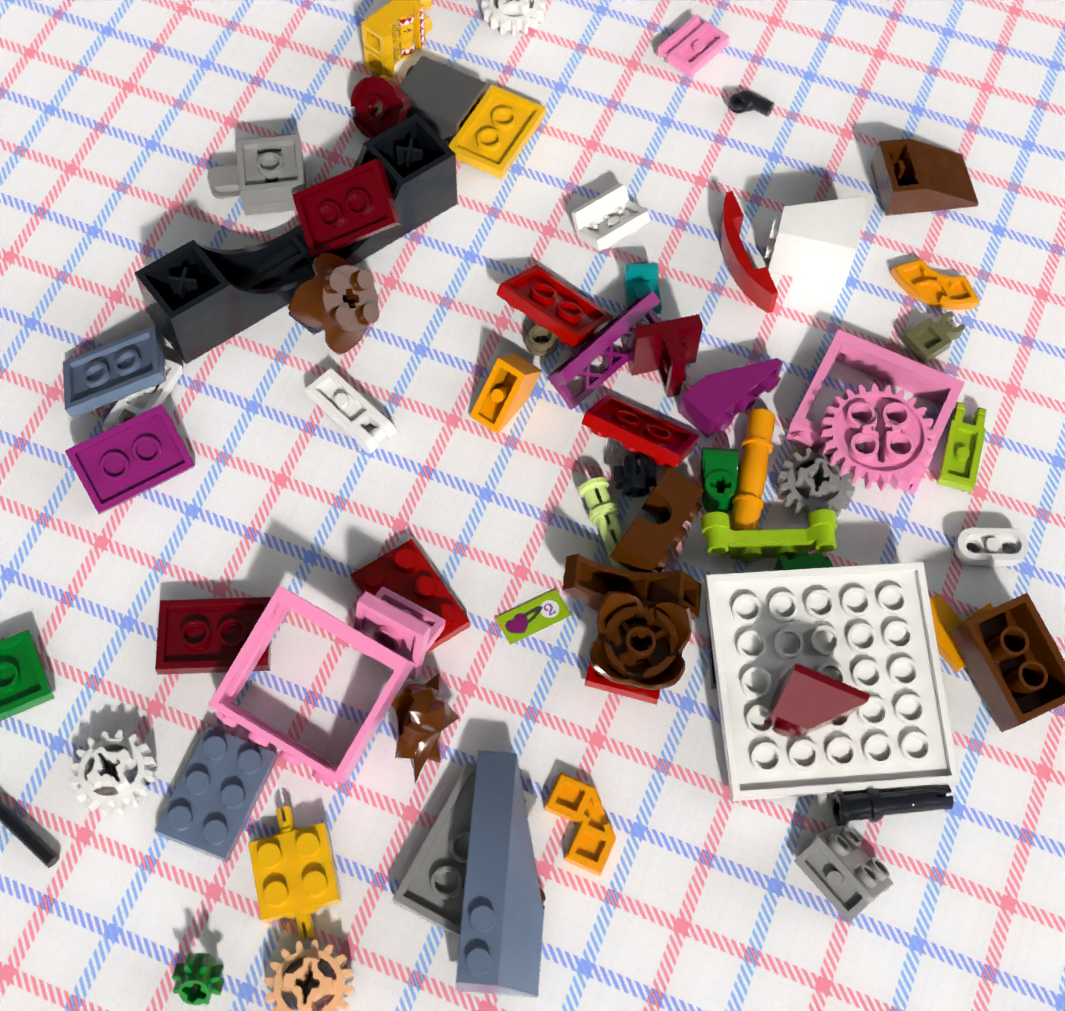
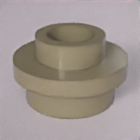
M535 325L525 336V346L533 355L548 356L557 349L558 337L546 328ZM542 340V341H545L546 343L541 344V343H537V341Z

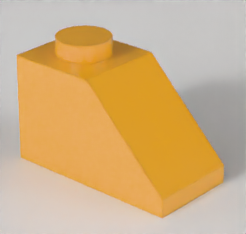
M517 354L498 357L473 407L470 417L496 434L500 433L528 400L542 370Z

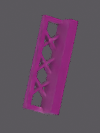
M653 291L633 301L547 376V379L570 409L578 406L629 360L632 331L639 320L645 316L650 324L662 322L653 310L661 302ZM621 336L628 337L627 351L624 354L613 352V343ZM598 356H604V371L601 374L591 373L590 363ZM612 358H617V360L614 363H612ZM575 376L582 377L581 392L574 397L565 384L569 383ZM589 378H593L594 380L589 384Z

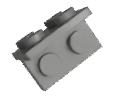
M838 824L817 834L812 839L813 843L794 860L848 923L881 893L893 885V882L888 877L890 874L885 865L877 858H871L862 849V842L853 830L848 827L838 826Z

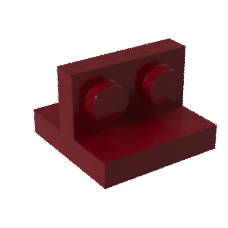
M696 314L634 327L628 362L631 375L657 370L666 397L679 396L682 382L686 381L685 366L686 364L696 362L703 328L700 315Z

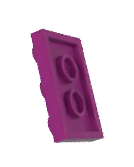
M163 404L65 450L99 515L195 468V464Z

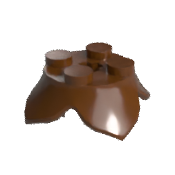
M323 252L314 260V278L303 282L295 290L288 309L301 323L311 328L323 329L326 332L325 342L328 347L336 354L341 355L357 345L368 326L379 319L378 295L374 286V278L370 271L366 269L360 270L339 256Z
M608 591L597 612L598 638L591 644L589 650L590 663L593 669L609 681L624 684L630 689L657 690L675 685L685 671V661L682 657V652L689 642L692 632L690 608L672 601H661L651 607H647L638 597L628 592ZM633 642H636L638 645L646 644V650L639 651L634 649Z

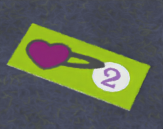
M555 589L496 617V620L511 645L571 616Z

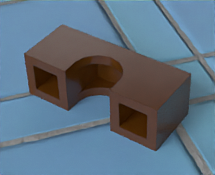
M668 467L642 506V509L655 517L658 524L650 523L637 515L609 557L630 571L652 572L656 570L661 572L672 556L667 552L668 547L672 545L676 548L687 532V529L682 527L685 520L692 523L702 508V505L697 503V501L704 492V489Z

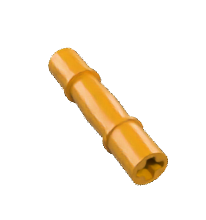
M754 409L748 414L745 439L742 441L744 452L738 476L737 495L732 500L733 511L730 529L734 531L758 530L760 515L764 508L762 495L767 477L768 456L773 450L772 439L776 420L775 414L766 409Z

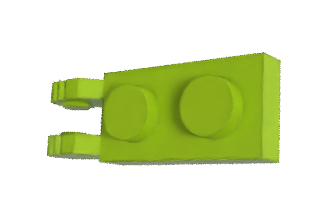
M957 402L948 427L937 484L971 493L975 487L985 437L986 409L977 408L973 416V425L962 422L966 411L965 403Z

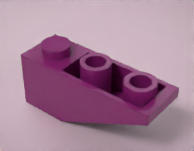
M776 358L706 375L682 395L679 413L707 439L716 431L721 433L730 426L734 416L740 411L745 413L750 410L756 403L759 395L764 391L766 393L771 392L781 380L779 374L783 362Z

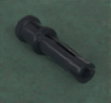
M948 784L937 787L879 792L877 789L868 788L864 792L843 794L842 791L834 792L832 794V811L836 824L844 826L847 824V821L868 819L870 823L878 822L884 815L942 809L951 810L954 801L953 795L946 796V793L952 792Z

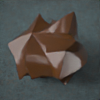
M440 672L425 684L414 683L404 687L402 693L395 697L391 704L397 718L395 758H409L411 760L415 784L427 759L441 763V731L460 718L447 701L439 696Z

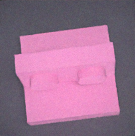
M382 586L375 596L365 591L359 598L354 628L415 663L407 678L415 681L422 672L426 652L444 630L446 620Z

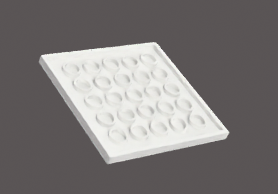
M923 562L712 574L705 576L704 585L731 801L833 794L837 791H842L843 793L864 792L868 788L891 790L947 784L956 785L960 783ZM796 663L870 694L868 702L850 716L801 737L795 735L794 738H788L779 735L772 730V725L764 722L779 680Z

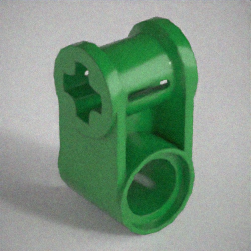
M702 447L701 478L702 489H704L702 504L709 513H728L732 509V500L737 487L738 449Z

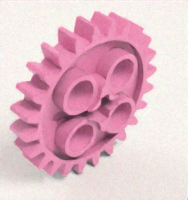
M876 383L872 384L868 392L861 384L858 385L855 394L851 390L846 389L843 398L836 396L832 406L827 407L820 426L822 433L819 438L821 442L825 443L822 452L823 454H833L829 465L840 464L842 466L839 472L840 476L848 472L853 474L852 484H855L860 478L864 479L865 489H869L872 482H877L880 491L884 490L887 482H890L894 489L899 488L902 480L909 485L912 483L915 475L918 477L922 476L925 468L929 466L933 458L932 455L937 447V444L933 442L937 431L930 430L934 420L932 418L923 419L927 408L921 407L916 409L914 407L917 400L916 397L908 401L903 399V389L896 395L891 394L890 385L885 387L884 392L879 391ZM875 411L878 412V417H879L878 423H877V417H876ZM854 419H859L864 423L857 422ZM889 419H893V420L897 421L898 423H894V422L890 421ZM857 449L864 450L868 454L860 453ZM892 449L898 450L902 454H897ZM878 450H879V456H880L881 462L878 461V455H877Z

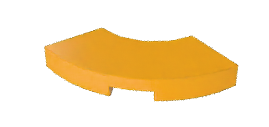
M923 259L894 266L890 274L905 292L927 305L948 310H966L976 308L980 302L965 275L952 277L940 274L931 269Z

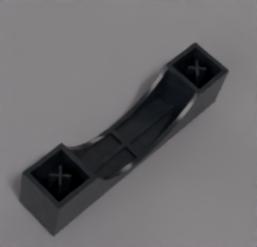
M418 113L363 143L360 155L353 168L374 159L382 160L401 224L331 252V254L345 259L353 266L458 204L456 154ZM300 224L275 239L243 249H215L204 246L193 239L134 274L152 322L183 362L188 364L288 305L295 290L303 282L314 278L313 263L315 258L310 256Z

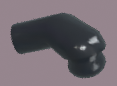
M751 91L735 93L728 102L730 110L734 113L740 114L755 110L767 117L771 114L775 104Z

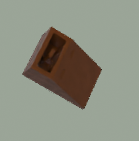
M910 138L878 142L871 169L885 216L978 206L979 203L962 154Z

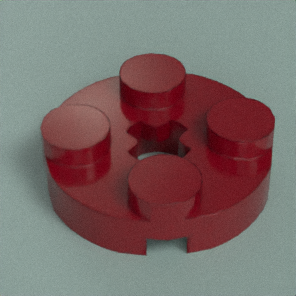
M375 75L364 78L357 83L351 95V107H355L356 117H353L354 123L364 136L372 139L407 118V112L411 107L410 99L404 94L400 85L388 76ZM376 101L381 102L382 113H377Z

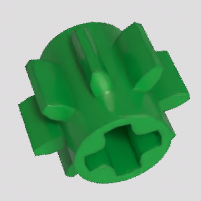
M188 953L185 964L176 963L172 979L176 981L173 993L179 994L180 998L187 1004L201 1005L204 1003L208 1005L212 994L220 995L225 979L221 975L224 965L217 964L215 958L208 953H197L194 955Z

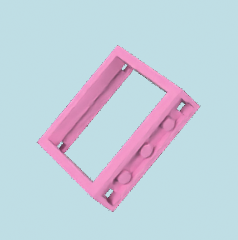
M838 329L791 422L786 439L801 445L800 448H810L819 453L821 448H824L825 443L819 440L822 433L821 424L807 419V416L834 362L838 361L941 405V411L932 430L937 431L933 442L938 444L965 382ZM857 449L860 453L868 454L864 450ZM878 450V452H877L878 461L881 462V459H880V456H879V450ZM825 454V456L828 457V458H830V457L833 455V454ZM925 470L921 477L915 475L912 483L909 485L902 480L899 488L914 495Z
M279 585L208 706L218 711L216 717L226 725L235 728L237 724H240L250 730L247 737L264 747L271 743L280 748L282 751L279 756L289 763L299 767L301 762L313 768L312 776L317 780H322L330 786L333 782L346 783L415 663ZM289 609L394 670L339 766L234 703Z

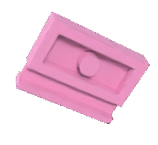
M697 14L659 45L657 56H664L668 59L667 62L690 78L728 45L730 37L708 21L704 23L699 20L700 16Z

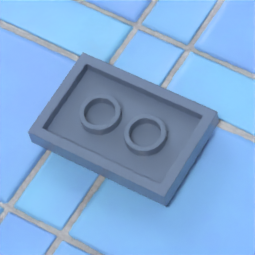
M153 325L63 361L65 411L71 418L91 412L94 409L166 381L162 336L157 327Z
M207 726L154 831L159 836L228 863L276 763L277 753Z

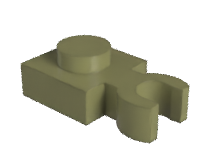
M947 312L942 315L937 325L931 319H928L905 333L902 342L925 364L949 349L951 340L958 339L961 336L965 325L961 324L955 328L950 327L948 323L951 322L954 314Z

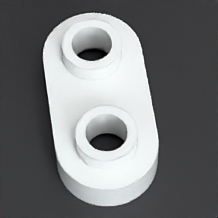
M967 528L959 534L954 544V552L958 559L971 566H1015L1024 559L1029 550V542L1025 535L1013 528ZM967 546L973 547L977 553L969 551ZM1002 547L1009 548L1012 553H1006Z

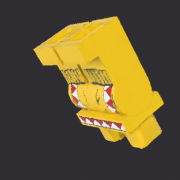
M392 0L361 23L364 64L366 68L377 75H385L391 78L395 75L394 66L400 60L411 57L416 49L421 51L426 47L425 35L432 30V21L425 15V12L432 7L431 0Z

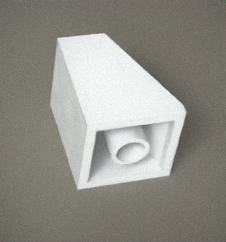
M857 196L784 206L781 219L774 218L767 244L764 258L771 259L768 271L844 288L857 251L867 197Z

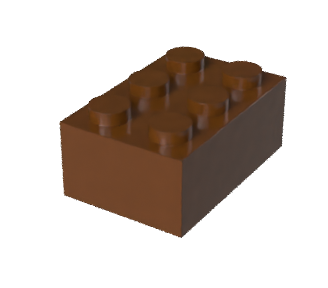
M1028 592L968 619L948 631L1001 732L1019 726L1065 704V660Z

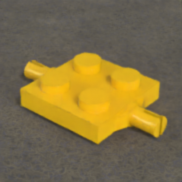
M283 806L284 811L281 807L275 810L280 831L271 837L249 842L248 846L261 920L267 923L282 918L296 919L299 941L304 942L308 941L307 938L310 940L316 938L311 915L323 907L341 903L342 898L327 825L323 822L305 828L295 827L292 807Z

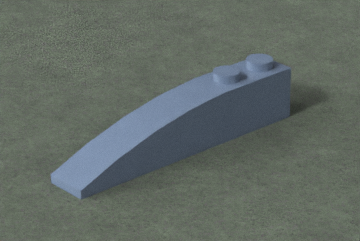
M478 750L457 963L456 991L538 997L544 910L517 754Z

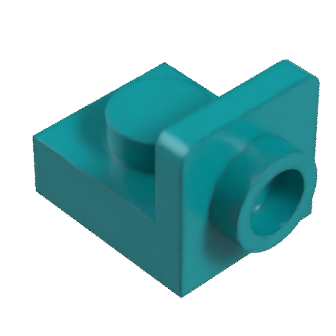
M638 262L625 266L623 284L627 307L638 297L652 291L661 301L657 280L659 272L658 263ZM660 302L653 310L656 314H661L662 304Z

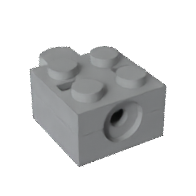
M300 134L237 140V164L212 167L208 172L207 179L212 195L217 199L241 196L245 215L296 210L292 195L307 189Z

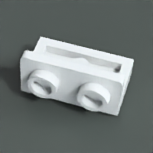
M622 183L574 209L571 213L578 239L598 251L611 247L618 240L628 234L635 233L640 227L650 222L648 210L629 200L627 188Z

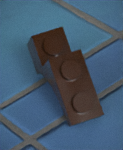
M580 554L566 556L562 590L597 612L608 591L628 592L638 597L647 607H651L661 601H672L689 607L692 619L699 618L702 584L683 570L656 573L635 572L608 567L591 561Z

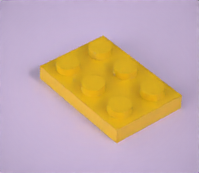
M491 85L448 146L456 154V160L502 180L545 118L546 107Z

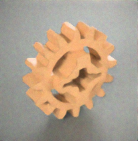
M313 939L310 949H305L301 941H297L296 952L290 954L286 949H282L281 954L284 961L281 964L271 962L269 965L276 973L275 977L264 979L265 985L273 989V992L264 996L265 1001L268 1004H278L272 1011H294L288 1007L284 1000L283 993H287V995L297 998V1011H316L317 1006L326 999L332 1000L320 1011H337L338 1009L348 1011L350 1007L344 1000V996L354 995L355 989L353 986L345 984V981L354 977L352 969L341 970L347 962L345 955L341 954L333 958L334 946L329 944L321 951L317 939ZM303 962V966L293 974L288 973L295 965ZM322 962L328 964L334 970L337 980L332 979V977H324L322 974ZM313 973V978L319 987L312 988L310 995L306 997L301 985H307Z

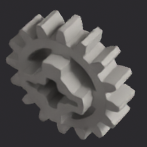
M806 448L804 457L797 452L793 453L791 461L785 460L779 473L777 483L780 486L777 493L779 496H786L783 503L784 507L792 505L795 507L793 515L796 517L804 512L807 513V518L809 513L819 509L834 510L836 516L839 517L841 510L848 508L851 501L850 498H852L855 487L851 483L853 474L848 473L840 476L839 472L842 466L840 464L830 466L831 457H826L822 452V448L818 455H813L810 448Z

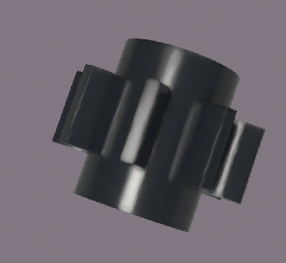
M627 455L621 459V466L613 467L615 488L622 489L623 494L627 497L637 498L645 496L649 493V486H656L655 463H647V458L643 455Z

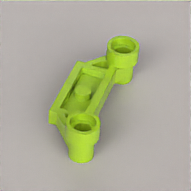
M819 509L809 513L807 516L809 528L734 531L730 529V520L727 513L710 512L700 518L701 531L706 536L707 553L711 555L728 554L731 559H741L745 562H754L761 558L778 559L779 556L786 555L789 561L799 553L813 550L830 552L837 548L835 530L838 528L836 512L831 509Z

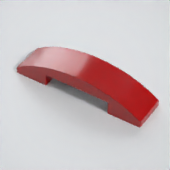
M733 191L727 192L719 227L720 247L725 264L742 292L766 313L773 312L778 296L777 288L767 267L754 270L739 236L744 215Z

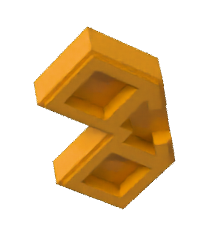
M560 772L545 805V810L579 825L564 861L601 876L616 841L615 833L602 807L596 787Z

